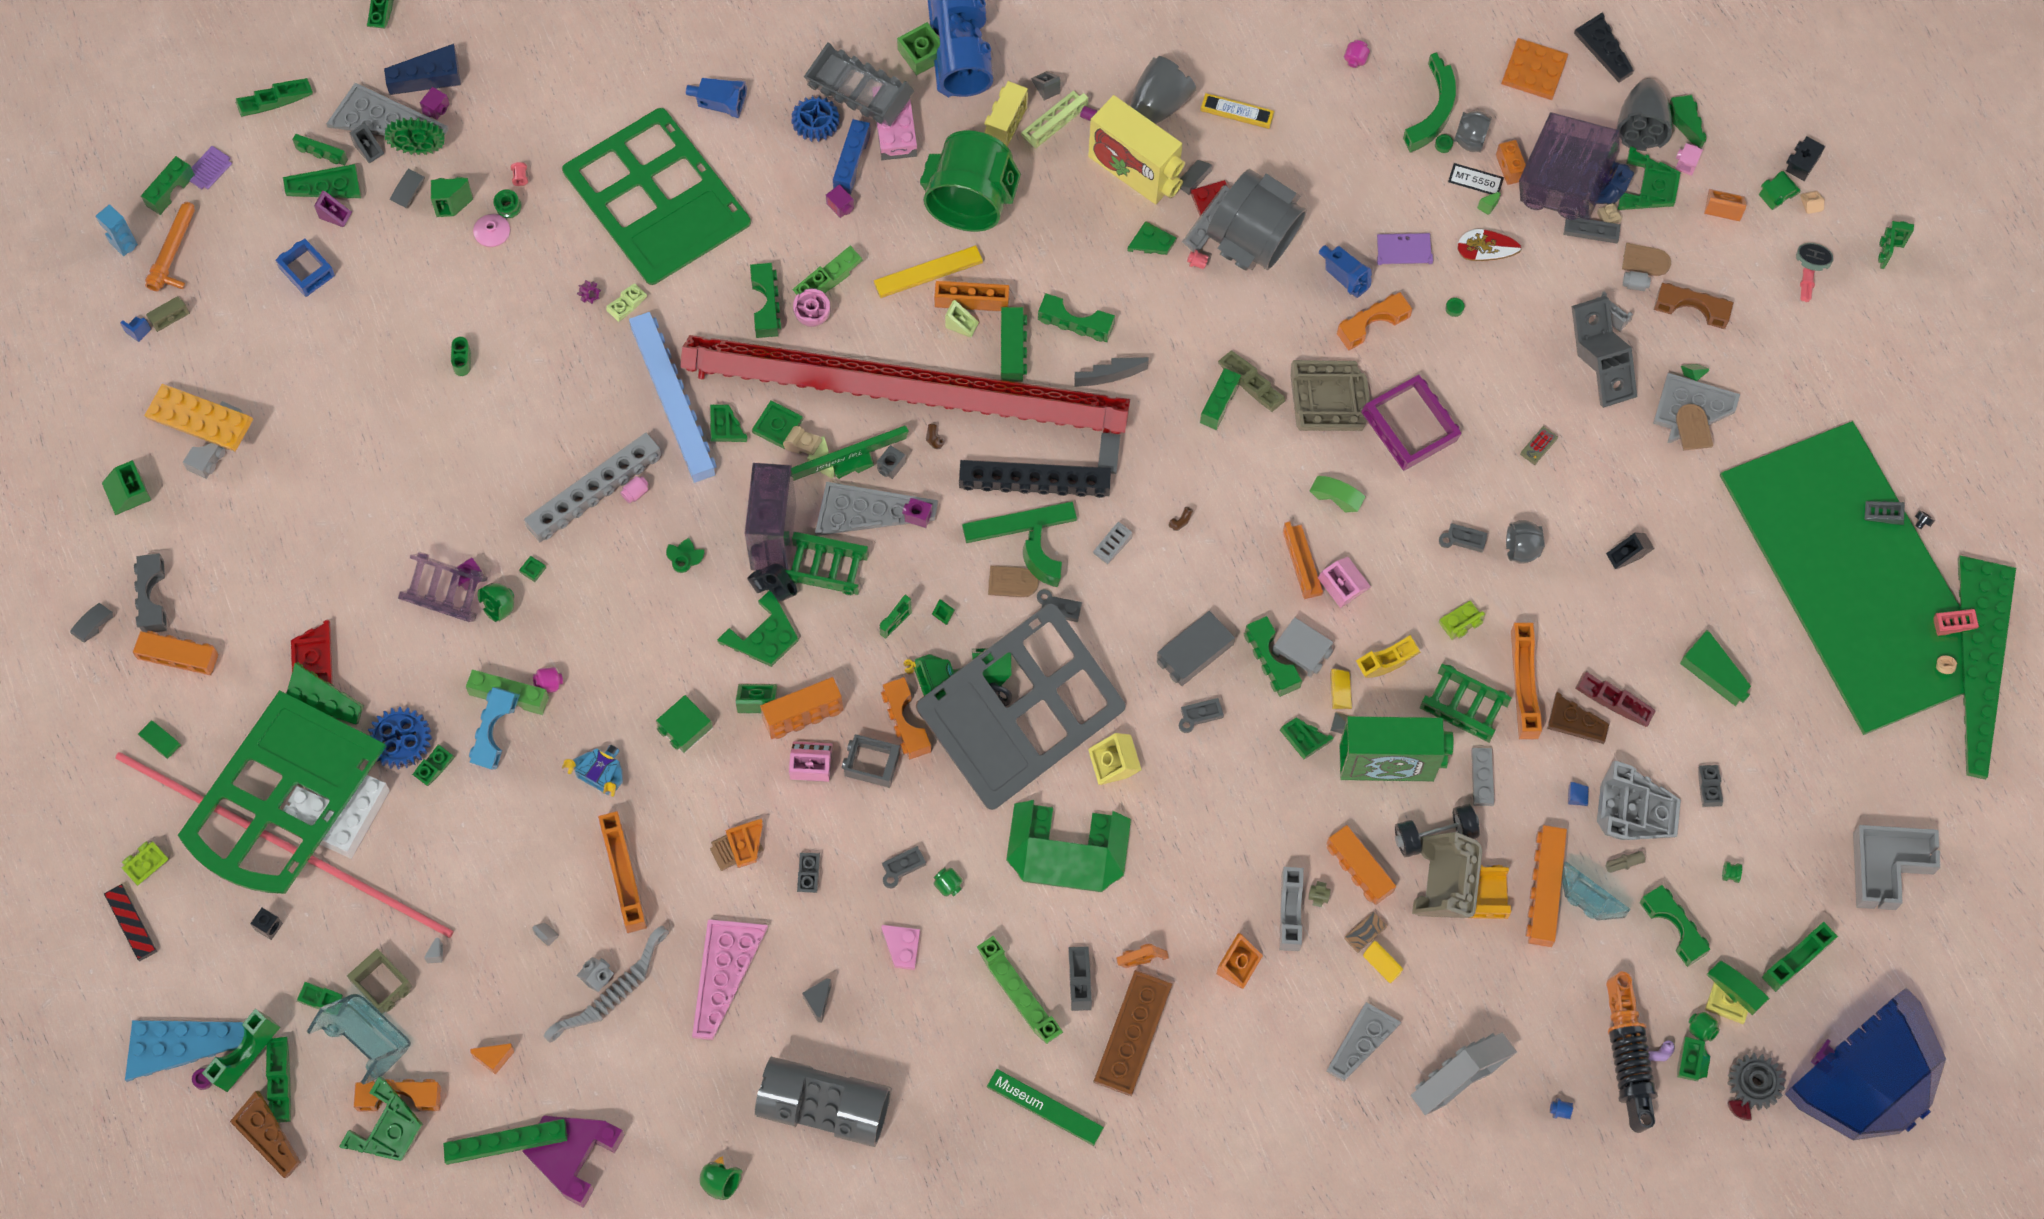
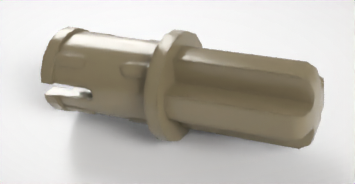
M1642 851L1630 855L1623 854L1620 858L1607 861L1605 866L1609 873L1621 869L1628 870L1631 866L1645 863V856Z

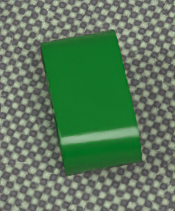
M461 336L454 338L451 344V364L455 374L458 376H466L471 369L470 346L467 339Z

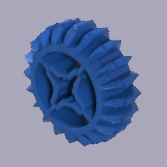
M812 95L809 100L805 97L804 102L799 100L798 106L795 105L794 111L791 114V123L793 124L794 131H797L798 136L803 135L804 140L810 138L811 142L813 139H817L819 142L820 138L826 140L827 135L832 137L833 132L837 131V126L840 124L838 108L834 106L832 101L828 102L827 97L822 100L820 95L817 99Z

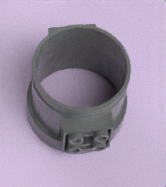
M1248 169L1238 178L1219 205L1207 229V236L1220 244L1217 248L1221 251L1220 255L1230 261L1232 259L1236 260L1235 265L1246 271L1248 269L1253 270L1257 264H1260L1264 269L1269 270L1290 245L1306 216L1307 210L1297 204L1301 197L1299 194L1268 174L1262 177L1255 171Z

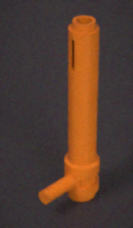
M190 202L181 204L155 264H152L149 270L150 274L145 279V286L152 291H159L163 288L164 284L183 289L185 286V282L170 278L168 275L170 265L195 212V206Z

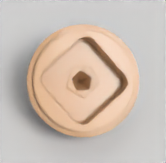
M1941 656L1936 663L1937 670L1944 674L1955 672L1957 666L1956 660L1950 656Z

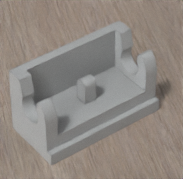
M1603 292L1601 297L1607 296V293ZM1609 300L1612 326L1621 331L1632 320L1633 314L1631 312L1626 314Z

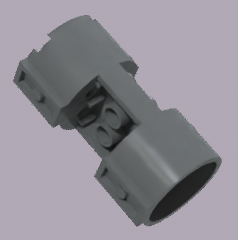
M771 1056L762 1076L761 1087L757 1094L755 1115L757 1117L794 1127L801 1124L834 1133L836 1138L876 1147L890 1103L891 1087L854 1077L847 1078L813 1069L808 1065Z

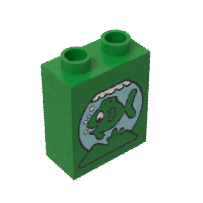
M1348 716L1339 742L1340 780L1434 782L1439 768L1447 769L1448 755L1453 754V732L1444 731L1443 718Z

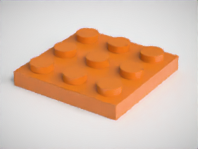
M1518 38L1501 84L1552 100L1568 54Z

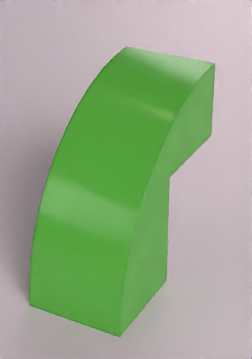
M1317 476L1309 490L1318 500L1331 499L1345 513L1358 512L1366 497L1349 484L1326 476Z

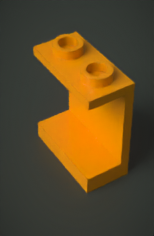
M1481 865L1476 911L1470 918H1509L1511 914V906H1508L1507 874L1509 867H1503L1502 865L1483 867Z

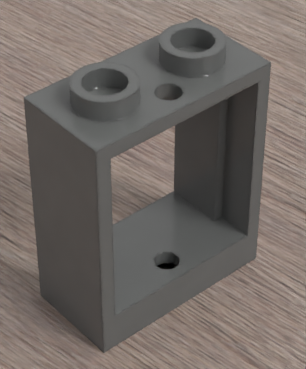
M855 734L853 740H849L848 758H844L842 763L845 777L890 788L900 756V746ZM858 747L889 754L883 777L852 769Z

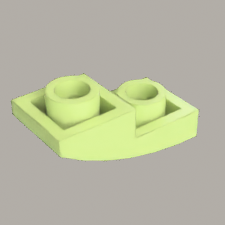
M634 283L622 291L618 299L607 305L606 311L619 322L636 309L647 297V294Z

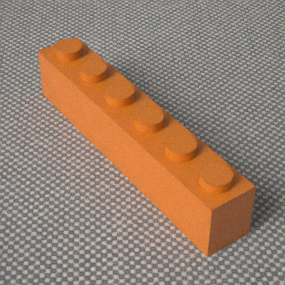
M1543 825L1541 831H1537L1536 843H1539L1538 850H1535L1534 861L1537 862V865L1532 871V880H1535L1534 887H1531L1530 899H1533L1532 906H1529L1528 918H1531L1530 925L1526 927L1525 934L1526 937H1529L1528 944L1552 947L1555 943L1567 833L1565 828Z

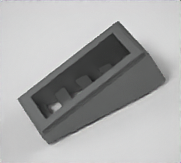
M1866 501L1865 520L1904 525L1905 502ZM1871 507L1875 508V515H1871ZM1879 508L1883 509V515H1879ZM1887 509L1891 510L1890 515H1887ZM1895 511H1898V516H1894Z

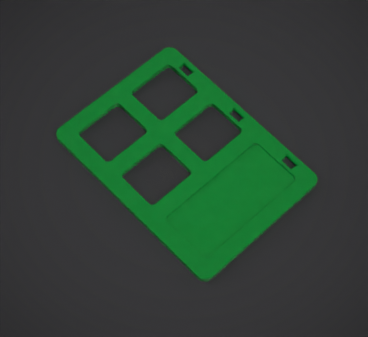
M663 108L655 109L562 166L565 177L649 285L659 283L751 225V219ZM671 124L675 131L670 133L666 127ZM660 125L675 144V147L649 163L641 165L625 143L651 127ZM614 152L630 174L596 193L582 176L580 170L606 154ZM681 159H686L702 181L669 200L652 180V177ZM702 164L706 170L701 172L697 166ZM636 186H640L657 208L627 227H622L606 205ZM732 203L737 209L734 212H732L728 207Z

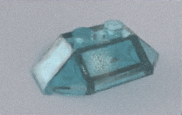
M1565 861L1562 871L1564 895L1568 898L1567 900L1570 904L1580 907L1584 910L1586 916L1597 921L1619 919L1627 916L1631 910L1629 907Z

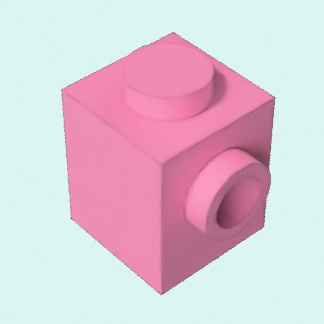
M1686 143L1684 149H1679L1676 159L1679 161L1675 169L1692 176L1703 149Z

